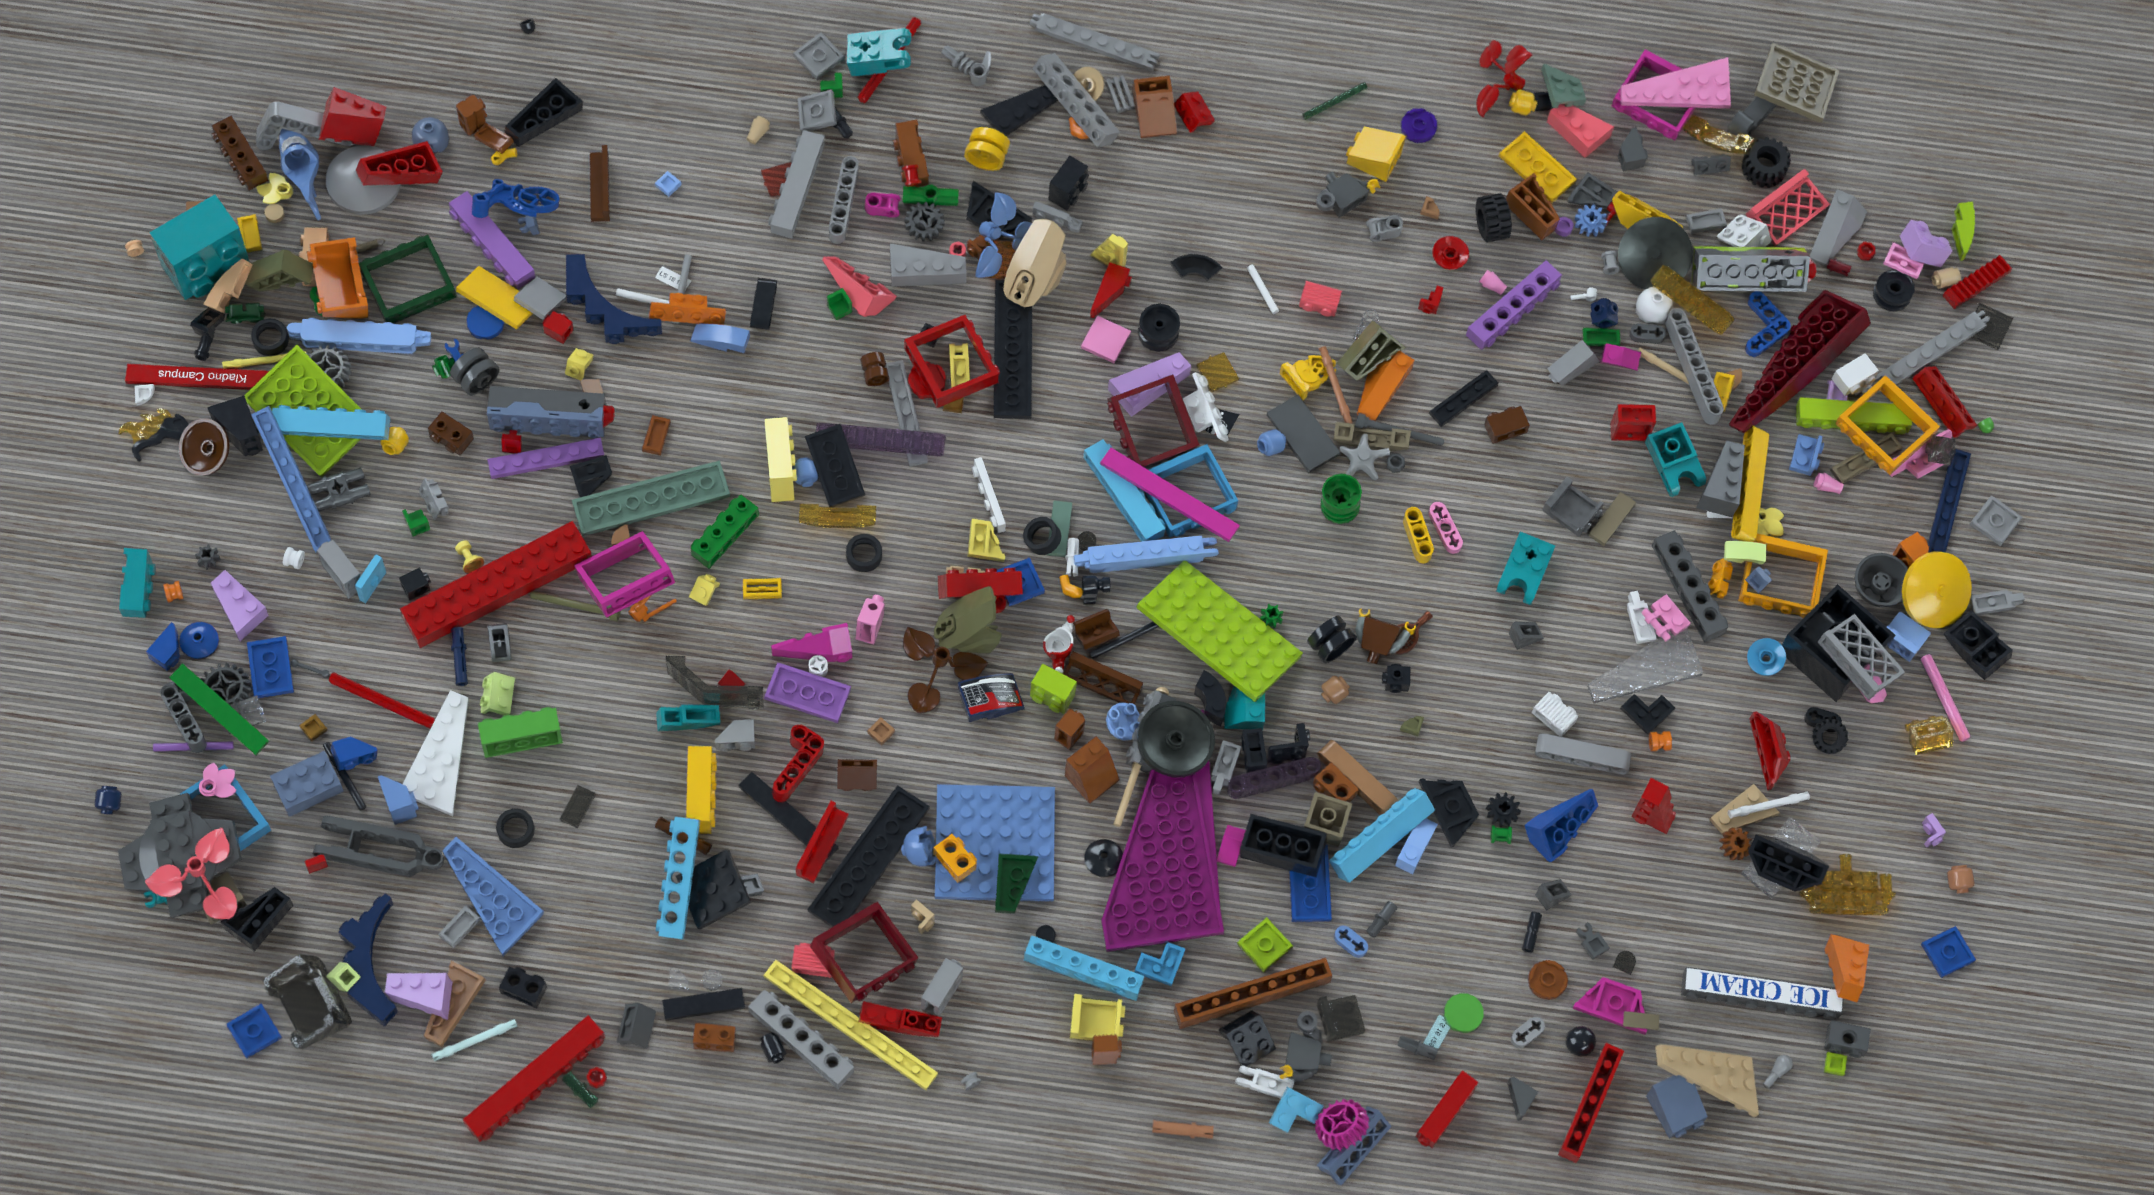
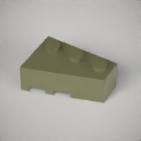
M281 250L251 263L253 266L245 282V285L260 292L280 289L281 285L289 284L290 287H295L296 283L304 282L305 285L311 284L313 265L311 262L292 254L289 250Z
M1372 320L1337 364L1358 381L1376 369L1377 365L1385 360L1388 361L1393 354L1399 350L1403 351L1406 347Z

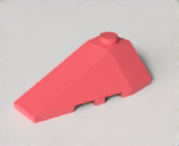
M836 256L823 257V262L837 284L845 290L852 301V306L861 316H876L896 299L897 296L880 283L875 285L868 281L869 276L854 272V267Z

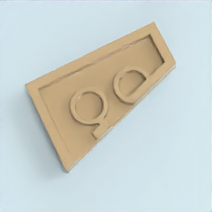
M1753 784L1710 818V822L1723 834L1729 828H1743L1746 825L1761 822L1763 819L1778 816L1780 812L1776 808H1771L1730 819L1728 810L1769 801Z

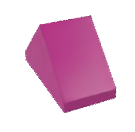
M1227 825L1217 862L1233 867L1236 866L1246 830Z

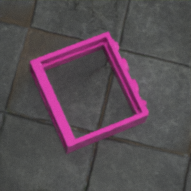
M1645 49L1622 85L1633 83L1643 66L1659 75L1682 69ZM1620 89L1612 103V107L1618 112L1625 113L1633 120L1639 121L1647 125L1648 128L1656 130L1666 138L1673 140L1677 139L1695 108L1688 107L1675 127L1638 106L1621 105Z
M643 531L574 565L580 581L606 618L675 583L671 569ZM647 549L660 569L603 597L590 579V576Z

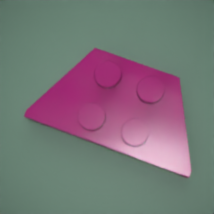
M1602 977L1594 987L1587 991L1572 1008L1624 1027V1011L1644 1013L1641 990ZM1624 1027L1644 1035L1647 1033V1029Z

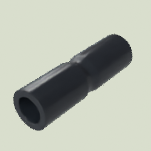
M1531 912L1528 921L1527 932L1522 946V950L1528 953H1533L1541 923L1542 914L1538 912Z

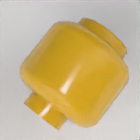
M1519 89L1516 93H1512L1509 106L1512 112L1527 116L1531 111H1535L1537 101L1534 100L1533 93Z
M390 427L389 439L381 440L380 443L384 452L389 455H398L405 449L409 442V437L403 428Z

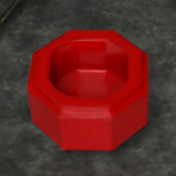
M1863 242L1858 246L1857 256L1861 260L1869 261L1875 256L1876 247L1871 242Z
M599 1067L590 1069L586 1076L589 1086L596 1089L604 1086L607 1080L605 1071Z

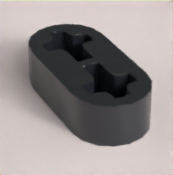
M1817 707L1809 708L1804 716L1807 725L1816 727L1817 723L1826 719H1835L1842 723L1841 717L1838 714ZM1812 713L1816 714L1815 720H1812ZM1834 729L1825 730L1827 732H1836Z

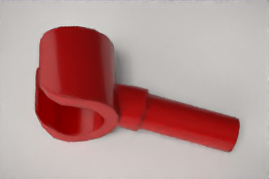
M1613 202L1607 207V210L1610 212L1605 219L1608 221L1607 225L1611 218L1617 215Z

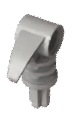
M948 45L943 48L941 53L952 61V67H959V71H964L965 75H970V81L973 85L982 86L986 83L991 67L990 51H986L982 63H976L973 60L970 61L971 59L966 57V53L963 51L958 53Z

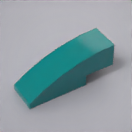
M719 705L660 707L656 712L658 731L690 730L721 724Z

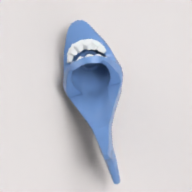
M281 129L279 140L281 169L300 189L316 219L320 220L321 216L314 198L317 195L313 184L319 168L318 152L301 133Z

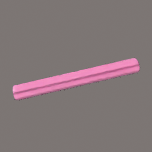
M1930 654L1923 656L1921 662L1961 742L1968 740L1970 734Z

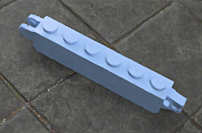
M317 318L302 319V323L292 322L286 327L289 337L293 340H302V344L306 348L319 349L320 345L325 349L329 345L330 349L335 346L337 350L413 354L417 347L430 346L431 332L417 330L416 325L410 323L399 325L391 322L382 324L372 321L356 322L354 320L337 321L335 319L318 320Z
M1192 536L1088 547V550L1083 551V554L1074 555V564L1078 567L1085 566V569H1089L1091 573L1178 565L1183 561L1198 563L1203 561L1205 557L1217 556L1219 552L1215 548L1204 549V546L1215 545L1217 543L1216 538Z

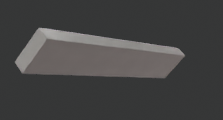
M900 360L886 363L885 368L888 369L889 374L888 382L909 467L926 464L928 459L904 362Z

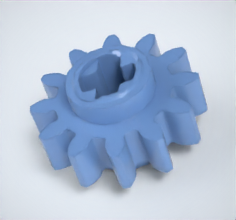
M1593 204L1591 209L1587 205L1584 206L1583 210L1578 209L1574 221H1576L1575 228L1581 227L1580 234L1585 231L1587 232V237L1590 236V233H1593L1596 237L1598 231L1603 233L1608 221L1605 220L1607 214H1601L1602 208L1595 210V205Z

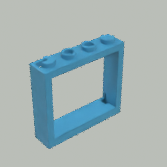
M1207 444L1149 469V471L1163 479L1204 460L1227 502L1212 509L1220 514H1230L1237 508L1238 499ZM1144 491L1149 502L1153 505L1158 518L1164 521L1166 525L1165 531L1169 538L1173 536L1179 537L1185 531L1191 528L1197 529L1201 526L1191 519L1172 526L1158 499Z
M224 764L223 766H221L220 768H218V770H223V769H228V768H227L226 765ZM234 777L232 784H230L236 789L234 794L257 824V826L238 838L240 851L269 833L271 828ZM202 780L181 794L188 793L190 794V799H193L200 794L199 784Z

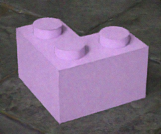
M1910 220L1900 235L1910 260L1942 267L1952 252L1948 240L1944 237L1932 236L1928 225L1923 221Z

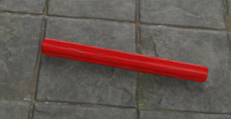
M913 17L906 26V29L911 32L912 36L921 25L920 19ZM887 73L873 74L859 93L858 100L866 103Z
M335 672L329 677L331 684L431 729L435 718Z

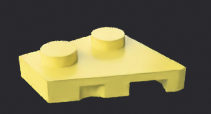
M972 519L968 557L1004 562L1005 555L1002 554L999 546L1000 542L994 534L991 521Z

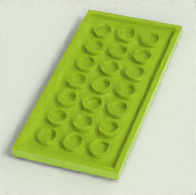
M1183 561L1136 607L1254 702L1287 672L1303 654L1302 651L1270 626H1266L1265 622L1260 620V618L1187 561Z

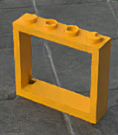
M1886 375L1844 411L1835 423L1842 433L1847 434L1851 438L1853 444L1859 446L1868 458L1873 459L1881 470L1884 469L1889 475L1928 442L1940 428L1928 414ZM1879 390L1924 432L1920 438L1895 460L1889 457L1848 418Z
M1757 533L1754 542L1766 544V551L1817 562L1810 606L1747 592L1749 583L1745 579L1750 575L1752 562L1748 561L1745 563L1738 601L1743 602L1745 605H1757L1766 610L1774 609L1781 611L1783 614H1796L1804 618L1819 603L1828 550Z

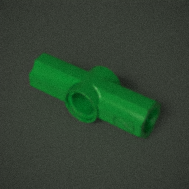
M927 185L925 187L903 186L902 203L924 204L927 202L928 206L934 204V207L937 205L958 206L959 189L937 188L935 185Z

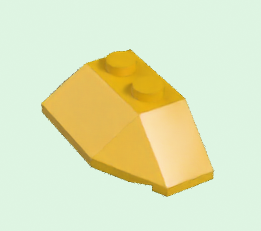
M1620 190L1612 199L1620 224L1624 225L1626 229H1629L1636 222L1649 217H1663L1677 223L1670 216L1638 198L1624 194Z

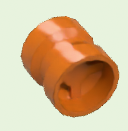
M1663 731L1662 734L1650 732V750L1658 751L1661 748L1664 751L1671 750L1672 737L1670 731Z

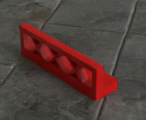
M1936 366L1925 367L1912 378L1947 429L1952 431L1954 438L1959 437L1966 430L1974 429L1978 426Z
M830 801L796 866V876L811 883H815L849 817L848 813L836 808V802Z

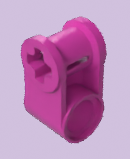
M869 193L865 198V211L871 216L898 217L900 214L898 203L901 198L893 193Z

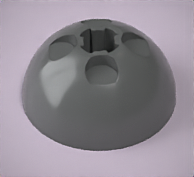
M1871 554L1861 560L1856 568L1854 576L1856 590L1860 597L1870 605L1876 607L1894 606L1902 601V585L1908 568L1899 558L1891 554Z

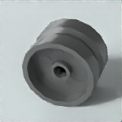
M476 347L464 353L454 363L450 375L456 383L461 384V388L468 395L472 396L490 386L498 376L499 366L492 359H489L488 354L482 348Z

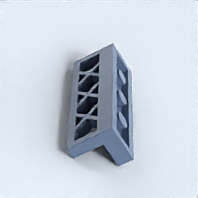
M1368 1106L1365 1108L1370 1122H1368L1369 1129L1366 1130L1367 1135L1361 1136L1362 1141H1357L1356 1146L1350 1145L1349 1149L1345 1147L1341 1151L1337 1148L1334 1150L1330 1149L1317 1164V1167L1321 1171L1328 1173L1337 1185L1341 1186L1392 1127L1379 1110ZM1380 1120L1383 1127L1378 1132H1375V1125ZM1369 1136V1143L1366 1147H1362L1363 1139ZM1356 1151V1158L1350 1162V1154ZM1340 1166H1344L1342 1175L1338 1177L1335 1172Z

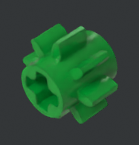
M443 355L434 360L435 365H432L435 375H440L443 379L450 377L451 368L455 363L453 357L448 359L447 355Z
M1268 604L1266 610L1261 609L1260 613L1262 616L1260 620L1264 621L1266 626H1273L1275 629L1277 623L1282 624L1283 619L1281 617L1284 612L1279 611L1278 605L1271 606Z

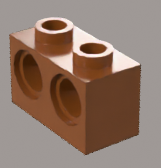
M1070 708L1056 724L1054 739L1070 750L1084 734L1086 720L1079 711H1073Z
M1332 762L1316 775L1313 781L1314 788L1318 793H1323L1346 802H1351L1357 796L1359 790ZM1329 778L1331 779L1332 783L1327 784L1323 781V779ZM1337 792H1344L1346 796L1339 797Z
M695 1023L694 1049L734 1053L736 1040L735 1026Z

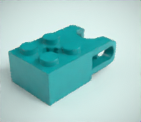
M906 28L848 34L847 66L851 76L887 73V70L908 68L911 64L909 53L898 49L911 43V32Z
M1683 422L1647 436L1645 444L1670 497L1679 494L1680 485L1678 479L1681 477L1690 478L1697 487L1706 485V475Z
M1520 531L1496 592L1505 594L1510 586H1519L1525 593L1523 603L1531 606L1556 545Z

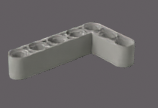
M272 102L256 130V146L260 150L271 149L281 129L319 138L324 114L282 102ZM325 139L326 141L334 142V139ZM346 140L334 142L345 146L354 145L351 141Z

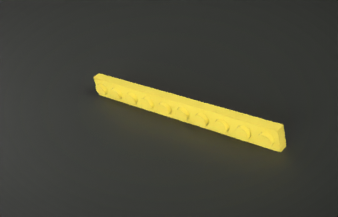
M775 960L764 974L765 979L924 1090H927L937 1077L938 1072L872 1026L858 1022L859 1017L779 961Z

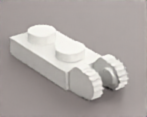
M1240 1066L1239 1072L1254 1076L1253 1081L1239 1077L1235 1081L1240 1086L1248 1087L1280 1099L1286 1088L1292 1089L1295 1082L1288 1078L1280 1079L1279 1075L1245 1066Z

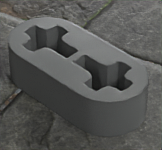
M1637 323L1631 327L1629 335L1634 342L1660 344L1665 338L1666 330L1660 325ZM1636 330H1640L1641 336L1637 335ZM1655 332H1658V335H1660V336H1659V337H1656V335H1655L1654 333H1655Z

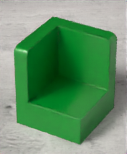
M834 73L835 80L820 81L821 92L832 89L834 98H843L842 73Z
M843 288L827 296V307L836 321L852 313V301Z
M406 509L402 510L412 537L430 530L429 522L421 509L410 514L407 513Z

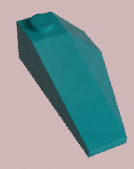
M1233 686L1226 705L1224 728H1262L1263 730L1265 724V693L1254 702L1237 687Z

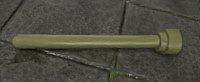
M532 591L529 595L531 599L604 615L598 605ZM621 611L607 618L618 622Z

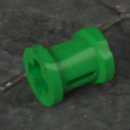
M1492 825L1491 843L1498 841L1511 844L1512 827L1496 828Z

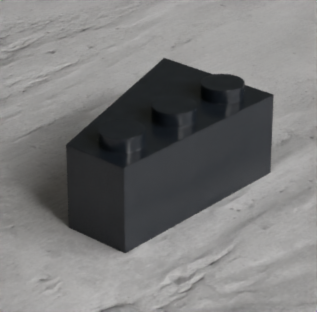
M274 887L253 900V903L245 908L237 910L233 918L223 919L220 923L224 930L255 952L293 907V904L287 895Z

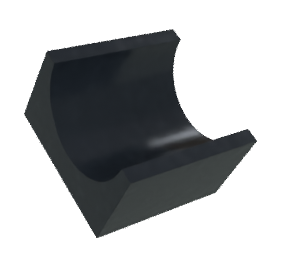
M1838 584L1787 634L1782 643L1786 652V658L1835 702L1842 697L1853 682L1818 643L1822 635L1855 614L1886 651L1896 636ZM1851 622L1848 625V630L1858 632V627ZM1836 632L1834 634L1839 640L1844 641L1843 633ZM1848 635V642L1857 643V636ZM1861 637V644L1870 646V641L1867 638ZM1848 647V651L1852 655H1857V648ZM1861 649V656L1870 658V651ZM1874 652V659L1878 656L1882 657L1880 653ZM1860 661V665L1864 669L1870 664Z

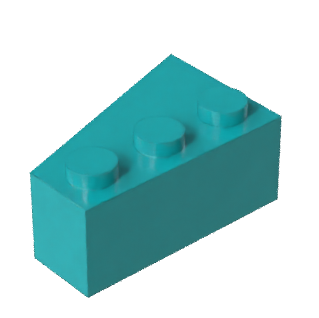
M124 548L123 554L126 555L127 561L126 566H122V573H125L123 585H121L119 610L122 617L146 618L147 611H150L151 607L149 593L153 592V582H151L152 575L155 576L156 565L153 564L147 549Z

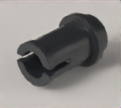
M203 335L200 338L198 349L194 352L195 358L200 361H206L209 358V349L213 341L211 337Z

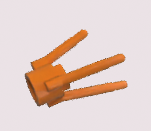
M650 595L635 603L628 613L637 622L641 620L646 622L653 615L676 603L677 600L673 599L647 614L648 608L644 604L652 596Z

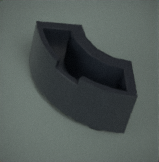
M1199 254L1183 255L1170 262V265L1181 278L1187 275H1198L1209 281L1223 269L1212 258Z
M1203 670L1196 684L1194 695L1203 702L1204 714L1209 721L1221 727L1226 711V696L1219 681L1212 674Z

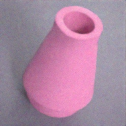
M1489 270L1486 271L1479 281L1483 284V287L1500 295L1508 287L1493 271L1490 272Z
M1818 473L1814 481V487L1817 490L1837 494L1841 493L1844 486L1843 483L1838 482L1826 473Z

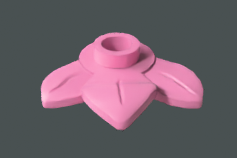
M215 763L208 765L203 771V780L199 784L200 793L206 797L215 795L219 798H227L232 796L236 792V789L230 785L234 780L235 770H218ZM207 786H213L211 790H206Z

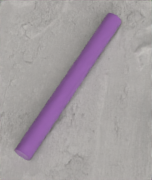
M207 742L205 750L234 749V742ZM187 743L153 744L154 752L191 751Z

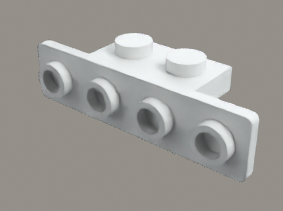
M1195 372L1192 375L1198 390L1183 398L1195 431L1201 432L1213 425L1217 437L1226 442L1229 440L1227 436L1228 430L1222 424L1220 419L1222 417L1221 413L1214 405L1215 398L1208 390V381L1204 375Z

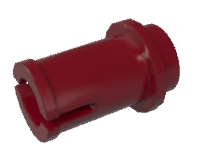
M1830 258L1826 269H1829V272L1834 271L1847 277L1852 266L1839 262L1836 258Z

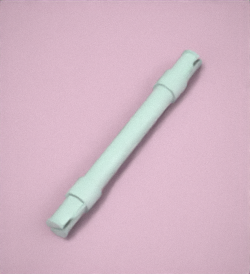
M515 1019L504 1024L501 1023L478 1035L444 1047L442 1050L432 1053L434 1062L441 1058L449 1057L460 1050L498 1034L506 1033V1031L518 1026Z

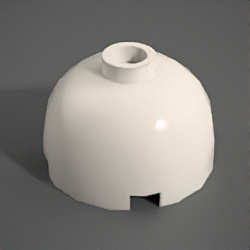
M1659 287L1645 289L1638 296L1636 302V313L1647 324L1656 323L1655 325L1665 323L1670 311L1673 309L1672 297L1666 290Z

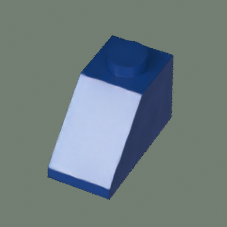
M172 622L146 651L149 659L166 671L176 666L180 657L178 631Z

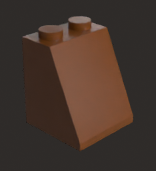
M1097 736L1066 759L1064 776L1089 804L1120 780L1109 750Z

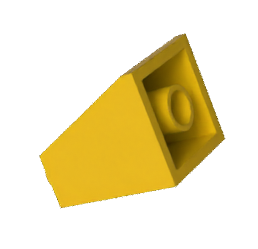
M1364 126L1361 132H1357L1354 138V146H1350L1347 150V164L1387 182L1402 154L1406 136Z

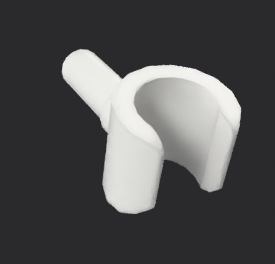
M1588 288L1587 294L1571 295V300L1586 299L1589 302H1593L1596 300L1597 289Z

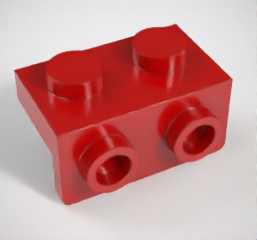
M1199 92L1182 93L1174 103V107L1190 133L1194 132L1198 126L1212 125L1215 121Z

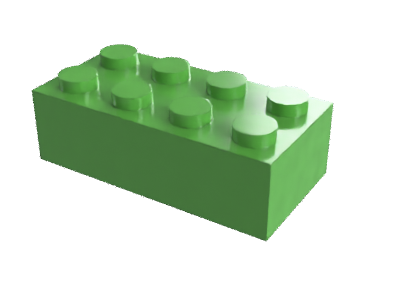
M545 707L536 712L525 711L521 715H504L500 719L495 720L488 718L478 723L485 758L563 743L556 708Z

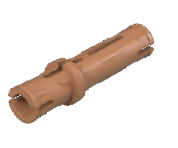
M1153 1120L1152 1133L1191 1136L1190 1138L1193 1139L1195 1137L1213 1139L1214 1126L1196 1125V1122L1186 1124Z

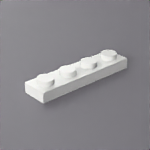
M982 457L974 459L972 472L974 477H978L980 482L978 483V489L980 494L985 496L984 505L987 511L990 510V521L993 528L996 527L998 533L1004 532L1006 523Z

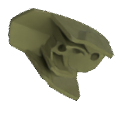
M984 587L965 595L942 612L934 628V637L939 639L938 645L940 647L969 653H991L997 647L1002 634L996 631L998 626L990 625L996 620L995 601L997 600L991 587Z

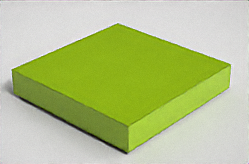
M1267 917L1237 942V945L1263 973L1293 948L1288 939Z

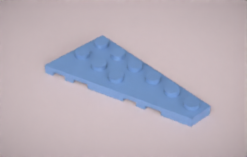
M455 837L442 850L443 854L499 951L504 956L544 914V911L460 839Z

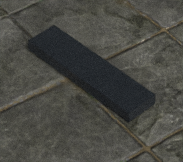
M1485 370L1430 410L1429 414L1442 427L1496 388L1499 383Z
M742 988L662 1000L665 1021L745 1009Z

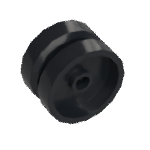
M1161 303L1152 304L1145 308L1141 313L1138 328L1139 340L1143 346L1156 352L1172 348L1179 336L1180 318L1178 313L1169 305Z
M1339 615L1320 625L1307 640V643L1313 650H1319L1318 656L1325 664L1344 654L1357 639V636L1350 628L1345 629L1346 623Z

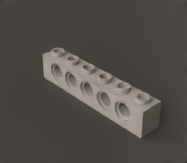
M1056 53L1042 55L1032 69L1097 148L1111 145L1120 133L1117 127Z
M764 989L748 1006L749 1013L771 1032H774L775 1035L779 1036L783 1043L837 1090L854 1073V1063L847 1056L843 1058L838 1053L839 1050L832 1043L828 1045L823 1040L824 1037L817 1030L813 1032L808 1027L809 1024L802 1017L798 1019L788 1005L785 1004L783 1006L779 1002L777 995L773 992L768 993ZM770 1009L778 1011L774 1016L769 1015L767 1012ZM785 1022H791L793 1024V1026L788 1029L784 1028L782 1025ZM804 1034L808 1039L802 1042L797 1037ZM819 1047L823 1052L817 1055L812 1050ZM834 1060L838 1065L832 1068L827 1063Z

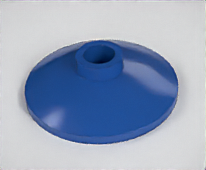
M196 622L188 625L182 631L179 644L183 653L188 657L202 659L210 656L217 649L219 636L212 625L205 622ZM196 636H201L200 640H195Z

